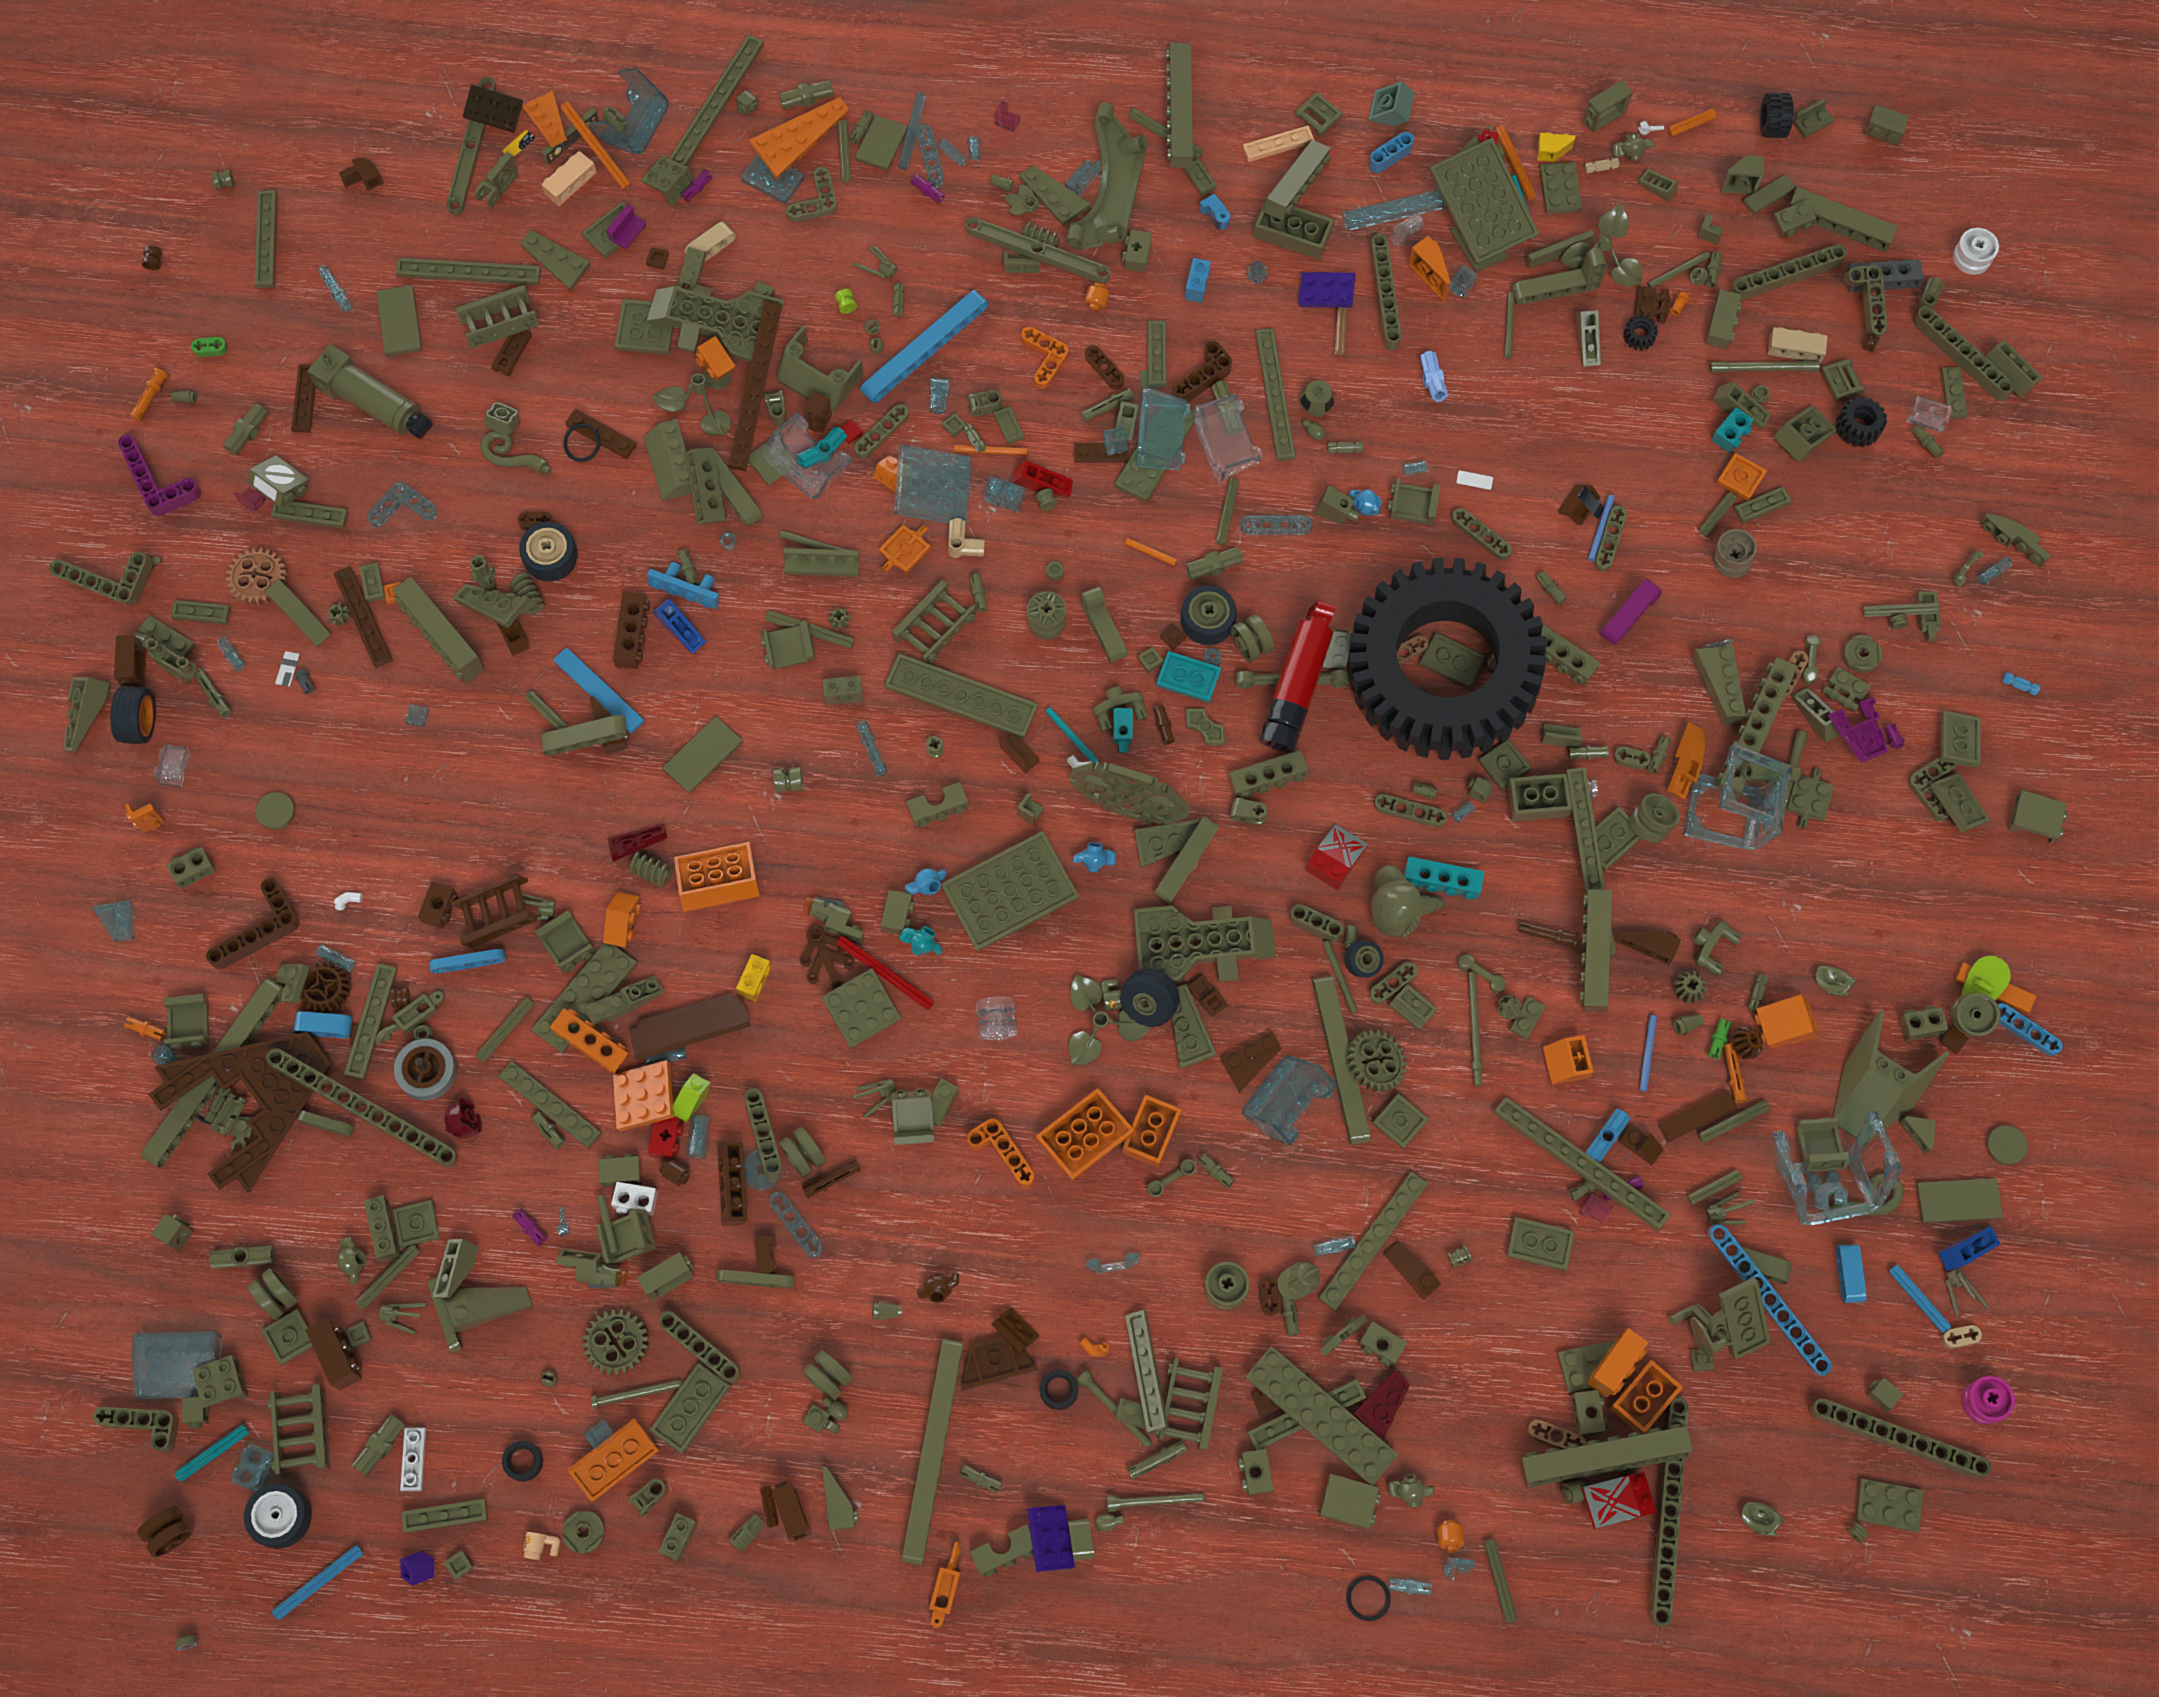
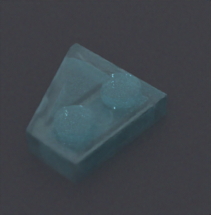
M130 900L92 906L99 920L115 942L135 939L133 907Z

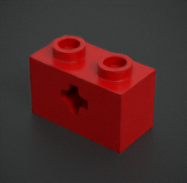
M673 1117L653 1124L648 1149L650 1157L672 1160L675 1155H678L680 1143H677L678 1137L682 1136L684 1124H681L680 1118ZM667 1134H669L671 1138H667V1140L664 1141L663 1137H666Z

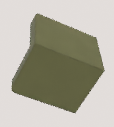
M1707 214L1697 238L1718 245L1723 228L1712 225L1713 216Z
M1028 793L1017 807V815L1034 825L1044 811L1042 806L1031 800V795Z

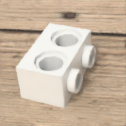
M616 1182L611 1205L620 1214H628L633 1209H644L647 1211V1215L653 1216L658 1191L656 1188ZM622 1196H630L628 1202L620 1203V1198ZM642 1199H649L647 1206H639Z

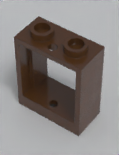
M136 635L116 636L115 680L121 687L145 688L146 649L143 648Z
M787 1481L775 1485L776 1489L771 1491L790 1541L794 1542L812 1535L793 1484H787Z

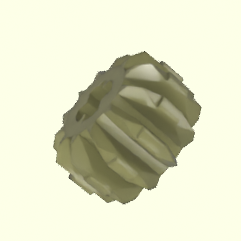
M1685 971L1684 975L1680 974L1677 977L1678 981L1674 983V986L1677 988L1674 992L1681 994L1679 1000H1682L1683 997L1686 998V1004L1690 1000L1694 1004L1698 1002V999L1703 1000L1704 994L1708 991L1704 987L1707 985V981H1701L1703 974L1697 977L1696 971H1693L1692 974ZM1689 984H1690V987H1691V986L1694 987L1693 990H1691V988H1690V989L1688 988V985H1689Z

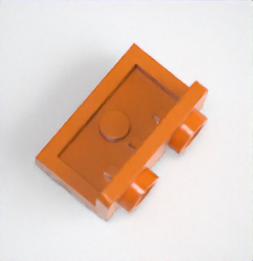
M888 455L877 463L873 478L900 496H903L907 486L916 481L919 474L896 458Z
M129 803L125 805L127 819L133 823L136 829L140 828L143 833L155 830L165 823L162 816L151 803L136 811Z

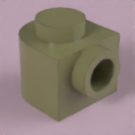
M747 90L736 98L737 110L742 115L748 116L759 107V99Z
M1473 778L1468 786L1471 790L1468 796L1479 802H1486L1493 790V786L1488 779Z
M1574 1479L1562 1482V1496L1566 1503L1574 1504L1585 1500L1581 1489L1586 1487L1583 1480Z

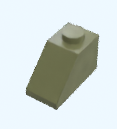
M942 1078L931 1095L933 1123L941 1127L959 1095V1087Z

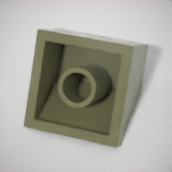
M1750 155L1738 161L1727 171L1720 192L1753 194L1757 192L1764 176L1763 157Z

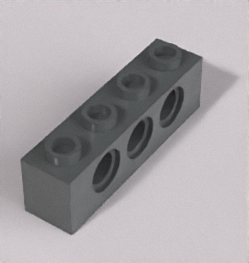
M1913 259L1905 261L1890 260L1888 262L1873 261L1862 264L1857 262L1850 264L1847 269L1849 271L1856 266H1879L1883 274H1885L1883 275L1884 290L1919 288L1924 279L1921 261ZM1869 271L1870 278L1874 279V273ZM1851 273L1852 279L1857 280V275ZM1848 286V292L1862 291V286Z

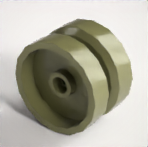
M1254 614L1246 618L1245 624L1238 622L1231 626L1234 643L1243 658L1249 663L1258 659L1260 653L1265 655L1274 650L1270 632L1258 615Z
M1651 793L1646 795L1630 814L1629 821L1632 829L1639 837L1648 842L1658 843L1663 841L1678 824L1680 813L1674 802L1661 794Z
M1970 993L1962 995L1954 1001L1950 1010V1019L1954 1028L1967 1036H1983L1991 1033L1999 1024L2000 1010L1998 1004L1990 996L1981 993Z
M800 1126L793 1131V1137L797 1145L789 1137H785L778 1143L792 1167L805 1178L812 1173V1168L807 1161L808 1159L818 1168L827 1161L810 1135Z
M1226 1261L1216 1264L1206 1276L1204 1285L1206 1299L1217 1309L1225 1311L1236 1309L1243 1304L1249 1292L1250 1282L1248 1274L1243 1267L1233 1262ZM1224 1284L1229 1285L1228 1289L1224 1288Z
M269 1268L262 1273V1279L267 1287L255 1279L247 1288L259 1306L273 1319L277 1320L284 1314V1309L279 1301L286 1307L291 1308L299 1300L282 1278L272 1268Z
M820 1350L815 1355L814 1360L821 1369L813 1364H808L802 1370V1373L821 1393L836 1401L842 1392L835 1382L843 1387H848L854 1378L831 1356Z

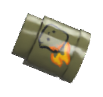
M1118 979L1101 982L1105 1011L1123 1008L1120 1002V990H1109L1111 987L1119 986Z

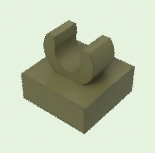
M1701 1350L1690 1351L1693 1372L1715 1369L1713 1354L1707 1357Z

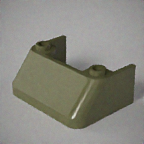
M802 326L785 347L776 373L777 380L780 384L806 400H809L812 392L828 397L830 399L831 411L834 412L864 376L862 361L858 360L849 373L842 369H835L829 376H826L800 360L804 352L803 347L808 342L806 327Z

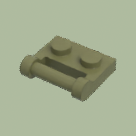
M1318 92L1295 113L1298 118H1302L1316 129L1320 136L1325 135L1327 130L1342 118L1343 114ZM1309 110L1323 121L1324 124L1321 125L1306 112Z
M1846 359L1821 369L1835 401L1853 395H1860L1866 391L1852 367L1851 359ZM1843 369L1846 370L1854 387H1851Z

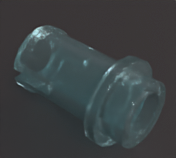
M971 136L967 141L970 160H979L980 158L979 145L981 140L977 136Z
M1425 460L1415 463L1407 462L1403 465L1404 474L1409 477L1412 474L1427 472L1428 470Z
M1471 801L1463 802L1459 809L1451 813V817L1458 824L1469 814H1474L1476 808Z

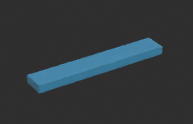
M567 647L553 659L558 667L590 697L593 696L612 716H624L628 733H634L644 723V719Z

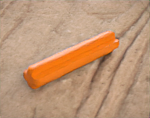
M1709 109L1669 126L1668 132L1671 136L1677 135L1715 119L1717 114L1714 109Z

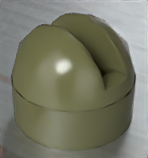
M873 319L867 320L864 325L865 331L874 335L879 332L880 324Z
M880 338L871 339L869 343L870 351L875 354L881 353L884 349L883 341Z
M548 1370L541 1375V1383L547 1388L554 1387L558 1382V1377L553 1371ZM548 1376L553 1377L554 1379L553 1381L544 1379V1377Z

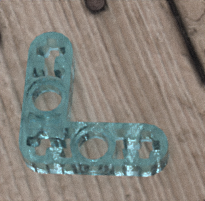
M397 482L368 512L367 519L371 526L381 527L402 504L426 521L435 519L438 512L435 505L405 483ZM397 490H403L404 492L398 493ZM412 498L419 499L416 505L410 504ZM392 501L393 505L391 508H384V503ZM422 506H424V508H426L427 510H430V509H431L432 512H431V513H429V512L425 513V511H424V509L422 508ZM374 516H375V517H378V516H379L380 519H379V520H377V519H374V520H373V517H374Z

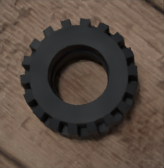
M1790 93L1765 94L1760 109V130L1764 138H1787L1794 116V105Z
M1866 397L1850 399L1836 419L1837 433L1841 434L1840 438L1842 440L1845 439L1846 443H1852L1855 447L1858 445L1860 447L1870 446L1873 442L1877 441L1886 427L1887 414L1883 413L1885 409L1879 406L1880 403L1873 402L1871 398L1869 400ZM1855 418L1863 420L1868 426L1858 423Z

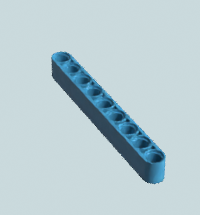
M976 290L971 291L865 381L860 388V392L872 403H877L987 308L989 302Z
M1712 1225L1708 1230V1237L1743 1282L1753 1277L1760 1278L1761 1286L1759 1288L1765 1311L1810 1369L1819 1375L1828 1374L1832 1368L1828 1357L1728 1229L1722 1225ZM1720 1228L1723 1231V1236L1717 1240L1714 1238L1713 1232L1715 1229ZM1730 1244H1733L1736 1248V1252L1732 1256L1726 1253V1248ZM1742 1261H1746L1749 1266L1745 1272H1741L1739 1269V1264ZM1767 1294H1772L1774 1297V1301L1770 1305H1767L1764 1300ZM1781 1310L1787 1313L1784 1321H1779L1777 1318V1314ZM1793 1327H1798L1800 1333L1797 1337L1793 1338L1790 1335V1331ZM1807 1343L1812 1345V1352L1809 1354H1805L1803 1351V1347ZM1819 1360H1824L1825 1368L1818 1371L1816 1363Z

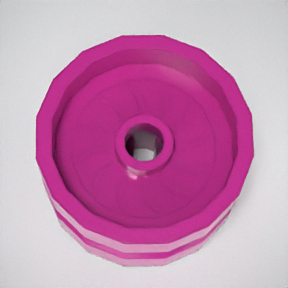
M1982 1377L1969 1384L1962 1394L1964 1412L1971 1420L1978 1424L1990 1425L2005 1419L2011 1414L2015 1405V1396L2012 1388L1999 1377Z

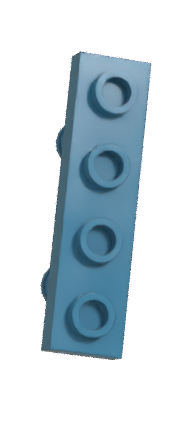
M675 562L670 563L665 574L652 569L649 570L647 579L648 585L652 588L667 591L671 595H678L690 602L700 603L707 608L717 609L719 594L710 591L714 583V578L711 575L705 574L700 585L696 586L676 578L680 571V565Z

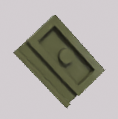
M1408 984L1389 1004L1392 1010L1418 1031L1437 1011L1433 1004Z

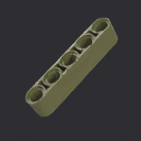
M714 450L722 495L744 525L749 527L762 519L763 515Z
M615 715L541 734L542 754L556 755L625 738L627 736L625 717Z
M1205 816L1202 818L1154 892L1156 896L1168 904L1172 902L1220 826Z
M752 1088L745 1093V1108L764 1177L768 1182L775 1183L782 1177V1164L763 1095L760 1090ZM752 1099L758 1100L757 1102H750ZM757 1116H761V1117H762V1119H760V1120H757V1119H754V1118L757 1117ZM763 1133L767 1134L766 1137H760L759 1135ZM765 1151H771V1152H772V1153L769 1154V1155L764 1154ZM771 1168L777 1169L776 1172H769L768 1170Z
M667 1311L660 1315L659 1325L668 1335L728 1384H734L739 1381L741 1376L740 1370L731 1360L674 1313ZM667 1318L674 1319V1323L670 1327L664 1326ZM682 1331H689L687 1339L682 1340L679 1338ZM698 1343L705 1344L702 1352H695V1346ZM713 1356L720 1357V1362L717 1365L710 1364ZM728 1369H735L736 1373L732 1378L725 1376Z

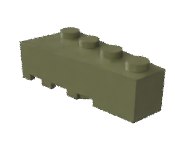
M1733 646L1696 649L1692 660L1698 668L1700 678L1705 683V689L1713 701V706L1721 724H1741L1746 713Z

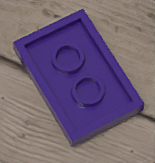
M1302 272L1299 307L1353 308L1356 274Z
M1065 1505L1027 1509L1036 1572L1075 1568Z

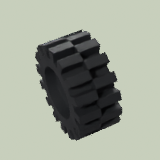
M1639 315L1635 316V318L1632 317L1627 322L1623 338L1625 343H1629L1630 348L1635 346L1634 350H1637L1638 347H1640V351L1644 347L1646 350L1654 344L1658 334L1657 324L1654 325L1655 321H1649L1650 317L1645 319V315H1641V318H1639ZM1638 328L1643 329L1647 332V336L1639 337L1634 333V330Z

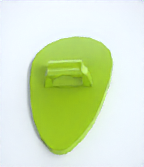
M1985 956L1978 959L1968 973L1961 996L1970 993H1981L1996 1000L2006 989L2011 979L2007 963L1996 956Z

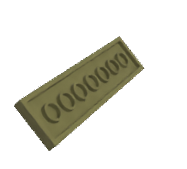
M900 653L884 685L885 689L1008 734H1015L1022 739H1025L1038 709L1037 703Z
M1272 1346L1245 1377V1379L1369 1485L1373 1486L1398 1456L1392 1448Z

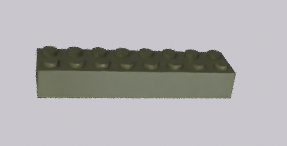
M1681 1424L1669 1426V1430L1661 1431V1428L1648 1430L1649 1433L1640 1435V1432L1628 1434L1627 1438L1620 1439L1619 1436L1607 1438V1442L1599 1443V1440L1587 1442L1586 1446L1581 1447L1578 1444L1566 1446L1565 1450L1558 1451V1448L1547 1449L1546 1453L1539 1455L1537 1452L1525 1454L1526 1457L1522 1458L1527 1488L1689 1458L1692 1455L1693 1449L1687 1426L1682 1427Z

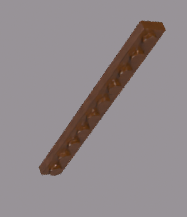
M764 301L728 468L747 471L782 304Z

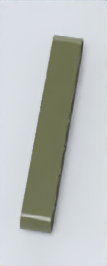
M1376 234L1371 241L1370 254L1384 347L1389 351H1394L1400 345L1401 327L1389 245L1385 235Z
M1834 245L1741 277L1734 282L1731 292L1741 294L1740 301L1829 271L1841 266L1847 250L1842 245Z
M1921 307L1913 320L1914 325L1993 398L1998 401L2007 400L2014 389V383L1931 307Z

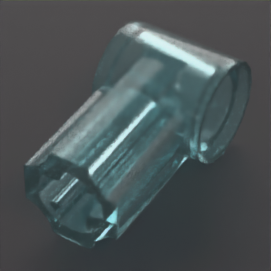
M931 378L930 412L934 414L945 413L950 379Z

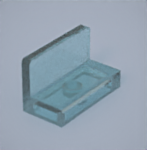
M1086 160L1066 181L1065 187L1080 196L1101 173V161L1097 160L1093 164Z

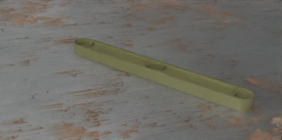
M485 77L480 80L478 87L483 88L485 84H491L492 87L488 90L496 91L493 79ZM472 120L468 121L446 203L448 211L452 215H459L464 210L486 129L485 124ZM469 143L476 144L472 149L467 148ZM454 203L460 204L457 209H451V205Z
M972 217L965 222L966 233L1098 283H1107L1110 280L1111 271L1109 267L978 218ZM971 224H975L978 227L975 229H971L968 226ZM1040 248L1042 249V251L1036 253L1033 251V249ZM1105 272L1107 275L1101 277L1098 273Z

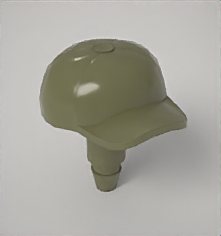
M1393 865L1384 866L1374 878L1376 892L1371 899L1372 920L1376 928L1387 936H1402V938H1406L1407 935H1410L1418 927L1422 915L1444 908L1443 899L1427 895L1420 896L1416 886L1406 880L1402 872Z

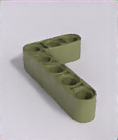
M1595 248L1587 252L1582 269L1523 280L1513 284L1512 290L1516 303L1524 305L1597 289L1602 283L1607 268L1602 249Z
M134 552L129 558L119 583L62 560L51 562L49 570L56 577L132 606L140 598L153 567V559L142 552ZM144 558L143 563L140 565V559ZM80 572V576L76 580V575ZM136 575V580L132 582L133 576ZM96 579V584L92 586V582ZM110 586H113L112 591L109 593ZM129 592V597L125 600V595Z

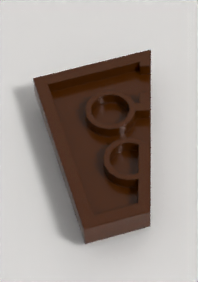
M1271 1031L1221 1057L1220 1060L1240 1093L1282 1048Z

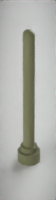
M1085 1370L1077 1378V1383L1081 1387L1084 1386L1085 1389L1088 1388L1116 1415L1117 1405L1093 1382V1375L1088 1370ZM1122 1422L1145 1447L1152 1445L1151 1440L1137 1426Z
M1203 1493L1119 1499L1115 1495H1106L1107 1512H1116L1120 1507L1203 1502L1206 1499Z

